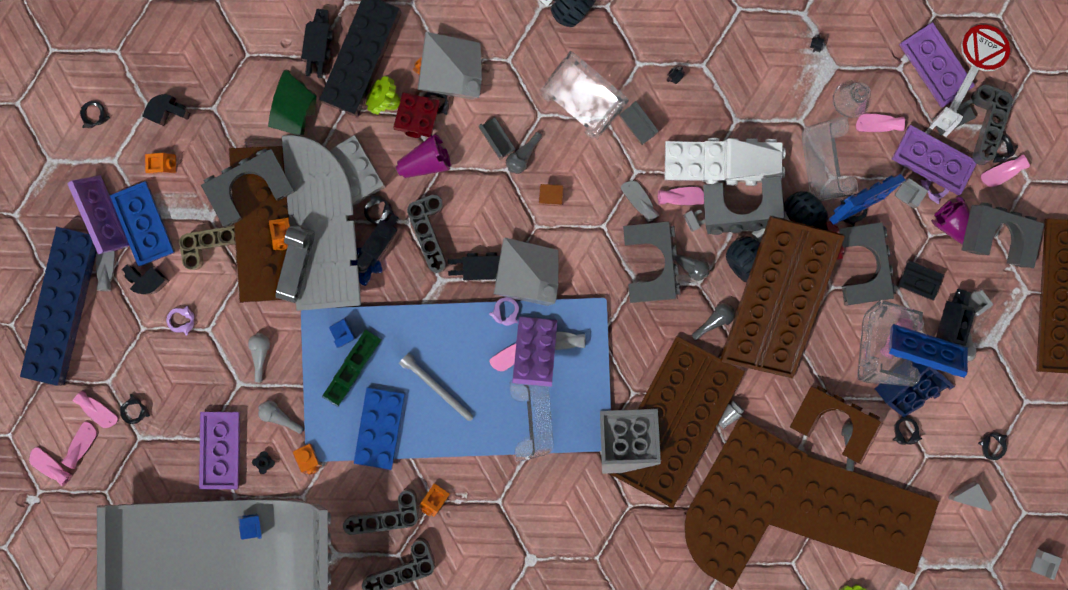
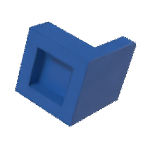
M346 318L329 327L337 348L356 339Z
M257 513L238 517L240 538L242 540L255 537L262 539L259 515Z

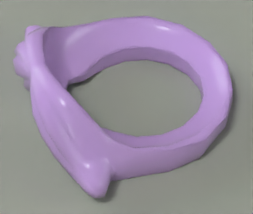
M921 180L922 187L928 190L929 198L937 204L940 203L939 200L949 193V190L944 189L941 193L932 194L929 191L931 180Z
M509 297L501 298L496 302L493 312L489 313V315L497 323L506 326L518 323L516 320L519 313L518 303ZM509 301L513 303L515 310L505 321H502L499 306L502 302Z
M188 306L172 309L166 319L167 325L173 332H184L185 335H188V332L194 326V314ZM174 313H180L189 318L190 322L175 328L171 324V316Z

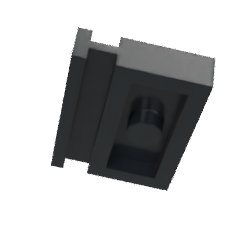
M908 260L897 287L934 301L944 274Z

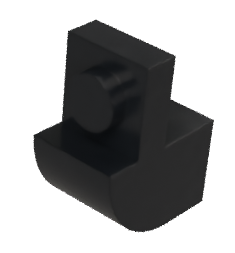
M161 94L153 97L148 102L142 117L164 126L170 113L188 120L190 112L185 110L186 106L175 103L176 98L173 96Z
M127 264L121 269L125 273L124 277L130 283H135L130 290L138 294H155L169 282L156 267H151L144 275L133 265Z

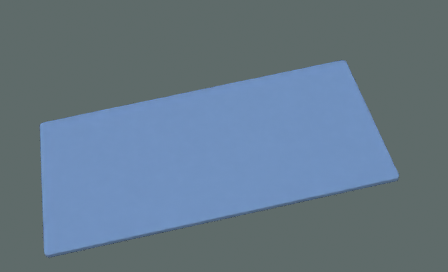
M605 298L557 299L555 304L550 306L527 301H516L519 306V313L516 318L518 322L519 317L557 320L556 332L586 335L585 348L574 347L555 350L552 387L512 383L514 365L505 371H498L491 366L489 361L493 356L516 344L518 323L506 326L497 323L489 315V313L493 312L496 302L301 310L305 446L312 444L319 462L354 461L366 387L405 393L394 459L601 451L600 411H611L607 300ZM504 301L500 304L501 320L505 321L514 312L515 307L513 303ZM346 318L356 339L337 348L329 327ZM366 329L380 338L381 342L339 407L322 398V395ZM408 352L414 356L415 363L473 415L471 421L466 420L410 368L408 370L399 364Z

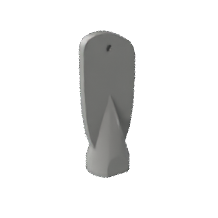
M628 181L621 186L624 195L645 216L648 224L660 216L653 209L649 197L638 182Z
M115 251L99 255L96 253L97 291H112L111 280L114 272Z
M556 332L555 350L574 347L585 348V334L575 335L567 332Z

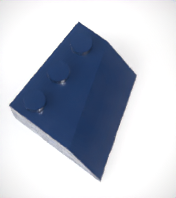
M906 360L874 389L887 405L902 417H906L924 406L925 401L933 397L936 399L941 396L939 392L946 388L951 390L955 385L940 370Z

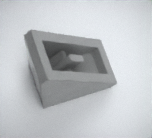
M972 482L949 495V499L988 511L992 510L978 483Z

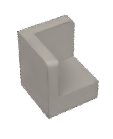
M908 178L901 184L895 193V197L911 208H916L928 190Z
M982 289L971 292L969 307L974 308L975 316L981 315L993 306V303Z
M1037 549L1030 570L1054 580L1062 558Z

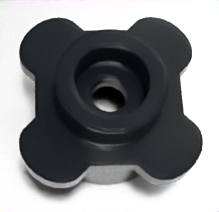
M673 67L667 74L669 76L667 82L670 81L677 84L685 74L682 70L683 67Z
M262 451L259 457L252 460V465L259 469L260 474H265L270 467H274L275 461L271 459L266 451Z

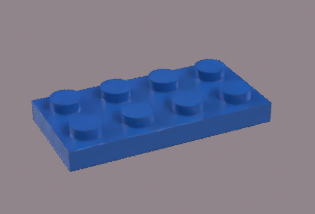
M902 174L896 177L891 175L882 184L877 182L870 187V190L865 188L856 197L854 194L844 200L845 204L840 205L834 210L835 214L829 218L830 221L835 225L884 200L905 181Z
M146 181L110 195L138 267L175 253Z
M895 324L892 325L890 329L889 354L965 378L968 373L967 347Z
M366 387L353 464L392 470L405 393Z

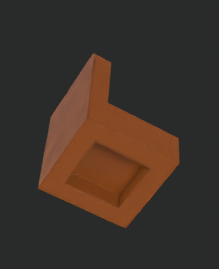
M541 184L539 205L562 206L563 185Z

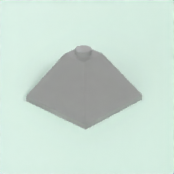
M425 32L418 90L470 100L479 98L482 81L480 43Z
M504 237L494 294L545 306L555 304L558 290V250Z
M658 409L600 411L602 474L624 473L661 464Z

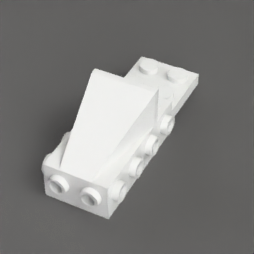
M708 138V141L705 142L666 141L664 180L707 182V184L726 182V185H738V182L745 183L746 186H757V183H762L761 178L781 176L782 180L785 177V167H782V159H785V148H782V143L777 142V139H766L765 142H758V139H746V142H742L737 138H728L725 141H719V138Z

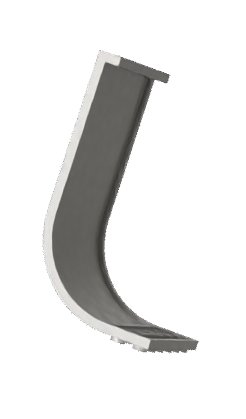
M276 499L97 505V590H328V586L331 585V574L328 573V565H331V554L328 553V545H331V534L328 533V525L331 524V514L323 506L316 503ZM257 513L259 515L262 539L255 537L242 540L240 538L238 517Z

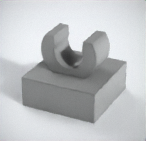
M697 210L694 214L690 211L683 215L691 232L699 229V225L705 223V219L702 221L697 219V215L702 210Z

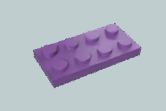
M932 22L899 45L942 108L953 101L967 73ZM973 82L971 83L968 90L975 86Z
M912 125L907 127L892 157V160L958 196L962 194L976 166L973 158Z
M101 175L72 180L67 183L98 255L129 247L130 245Z
M519 317L512 383L552 387L557 320Z
M200 412L199 489H239L240 412Z

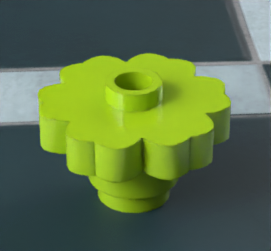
M383 76L381 80L378 79L371 87V92L368 94L366 101L368 111L378 115L381 110L394 111L398 108L401 98L395 93L396 85H394L393 79Z

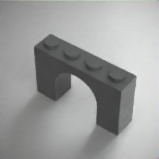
M263 149L257 152V156L253 159L245 158L239 162V166L235 168L230 166L222 170L221 175L217 177L213 175L203 180L204 184L201 187L224 228L242 220L231 198L232 185L239 177L245 174H255L262 177L267 182L277 201L294 193L271 149Z
M781 176L761 178L762 202L755 211L744 215L735 214L725 206L723 183L703 185L707 233L720 235L726 232L759 231L766 228L770 215L785 219Z
M981 202L980 205H972L962 251L989 256L995 231L1004 223L1011 234L1007 264L1034 269L1044 223L1038 222L1035 217H1022V213L1011 211L1008 213L1006 208H992L990 203Z
M671 222L623 226L625 246L652 244L661 250L665 258L664 270L657 279L650 282L628 284L630 303L678 299V295H681L680 283L676 282V276L679 275L678 264H675L674 256H677V246L673 245L672 238L676 237L675 226H671Z
M883 222L839 229V233L845 236L842 243L843 248L853 246L865 247L873 253L877 264L875 274L869 281L842 287L844 306L894 299L896 288L895 284L891 281L893 269L892 265L888 262L890 249L885 242L887 230L883 226Z

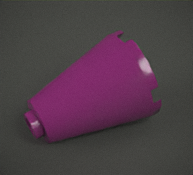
M437 134L431 135L397 161L398 165H396L398 174L404 178L450 170L451 160L447 149H443L440 145L443 143L441 138Z
M962 197L955 198L956 202L952 203L949 201L934 214L936 219H932L931 222L935 227L963 245L970 209Z

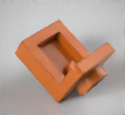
M312 444L293 451L301 473L311 475L318 472V468L323 466L318 461Z

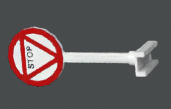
M977 25L970 28L963 36L961 43L962 54L971 65V68L950 107H945L929 127L934 129L935 126H938L945 130L943 134L945 137L953 131L963 118V116L957 113V110L978 70L995 71L1001 68L1009 59L1011 51L1009 41L1005 34L996 27Z

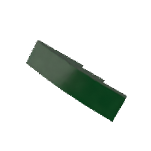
M366 329L364 330L333 377L322 398L339 407L381 342L380 338Z

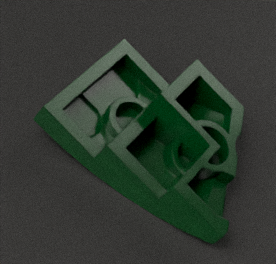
M286 69L280 77L273 97L268 127L301 136L305 132L306 116L315 114L317 95L307 89L302 81L297 80L290 74L291 71Z

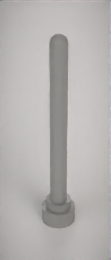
M408 352L399 364L408 370L410 368L466 420L471 421L473 415L415 363L414 356Z

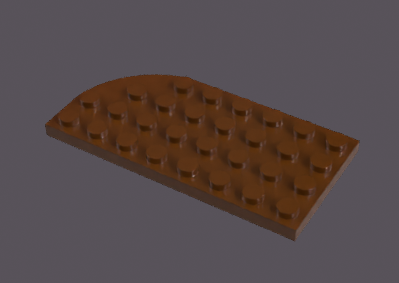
M742 417L736 422L691 502L685 518V539L693 560L703 572L731 589L734 588L808 454Z

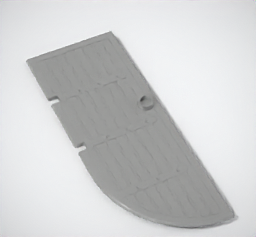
M282 135L285 176L294 193L287 196L289 225L315 231L300 295L296 302V310L361 305L358 265L352 266L351 260H357L354 221H348L347 217L353 215L351 187L346 172L334 154L320 143L303 136Z

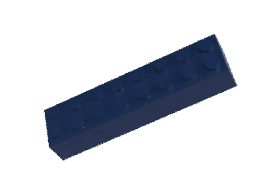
M56 226L20 374L22 378L56 386L65 385L97 253L88 233Z

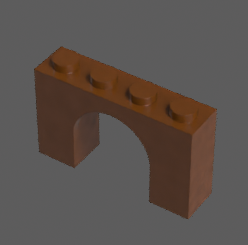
M818 385L816 388L811 386L790 428L810 437L823 414L829 411H842L846 413L852 421L853 432L842 455L862 465L883 425L879 421L880 417L871 412L868 415L861 412L863 408L853 403L851 406L845 404V399L834 394L831 397L826 394V389Z

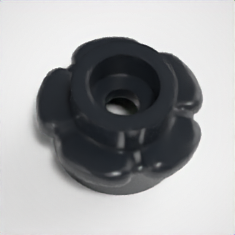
M820 34L812 38L810 48L813 49V53L815 51L821 52L825 38L820 37Z

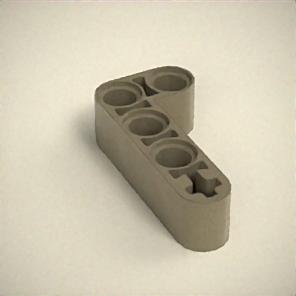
M234 226L182 235L179 245L183 266L189 270H198L203 265L202 250L235 245ZM227 231H230L232 234V238L230 241L226 242L224 240V234ZM208 234H211L213 237V241L211 244L207 245L205 243V237ZM192 237L194 244L188 248L186 240ZM195 256L197 263L192 267L189 264V259Z

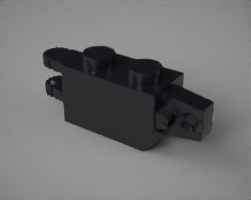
M316 9L314 20L308 22L305 26L301 59L307 62L305 74L308 77L311 76L312 66L315 63L318 64L317 77L322 78L324 66L327 65V60L331 59L329 44L330 41H333L334 30H332L329 24V11L325 9Z
M392 214L387 222L381 220L359 252V260L357 262L358 273H365L369 266L375 267L395 237L397 228L394 226L398 222L399 217Z
M487 252L486 256H478V253H467V257H462V259H448V264L451 265L463 263V271L451 270L448 271V276L463 275L464 281L495 280L500 256H497V252Z
M957 289L952 302L946 301L936 338L966 346L975 316L974 308L969 307L971 292Z

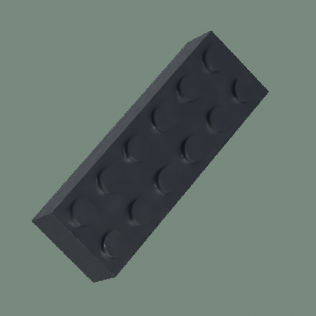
M361 0L319 99L322 103L358 118L401 16L400 8L382 0Z

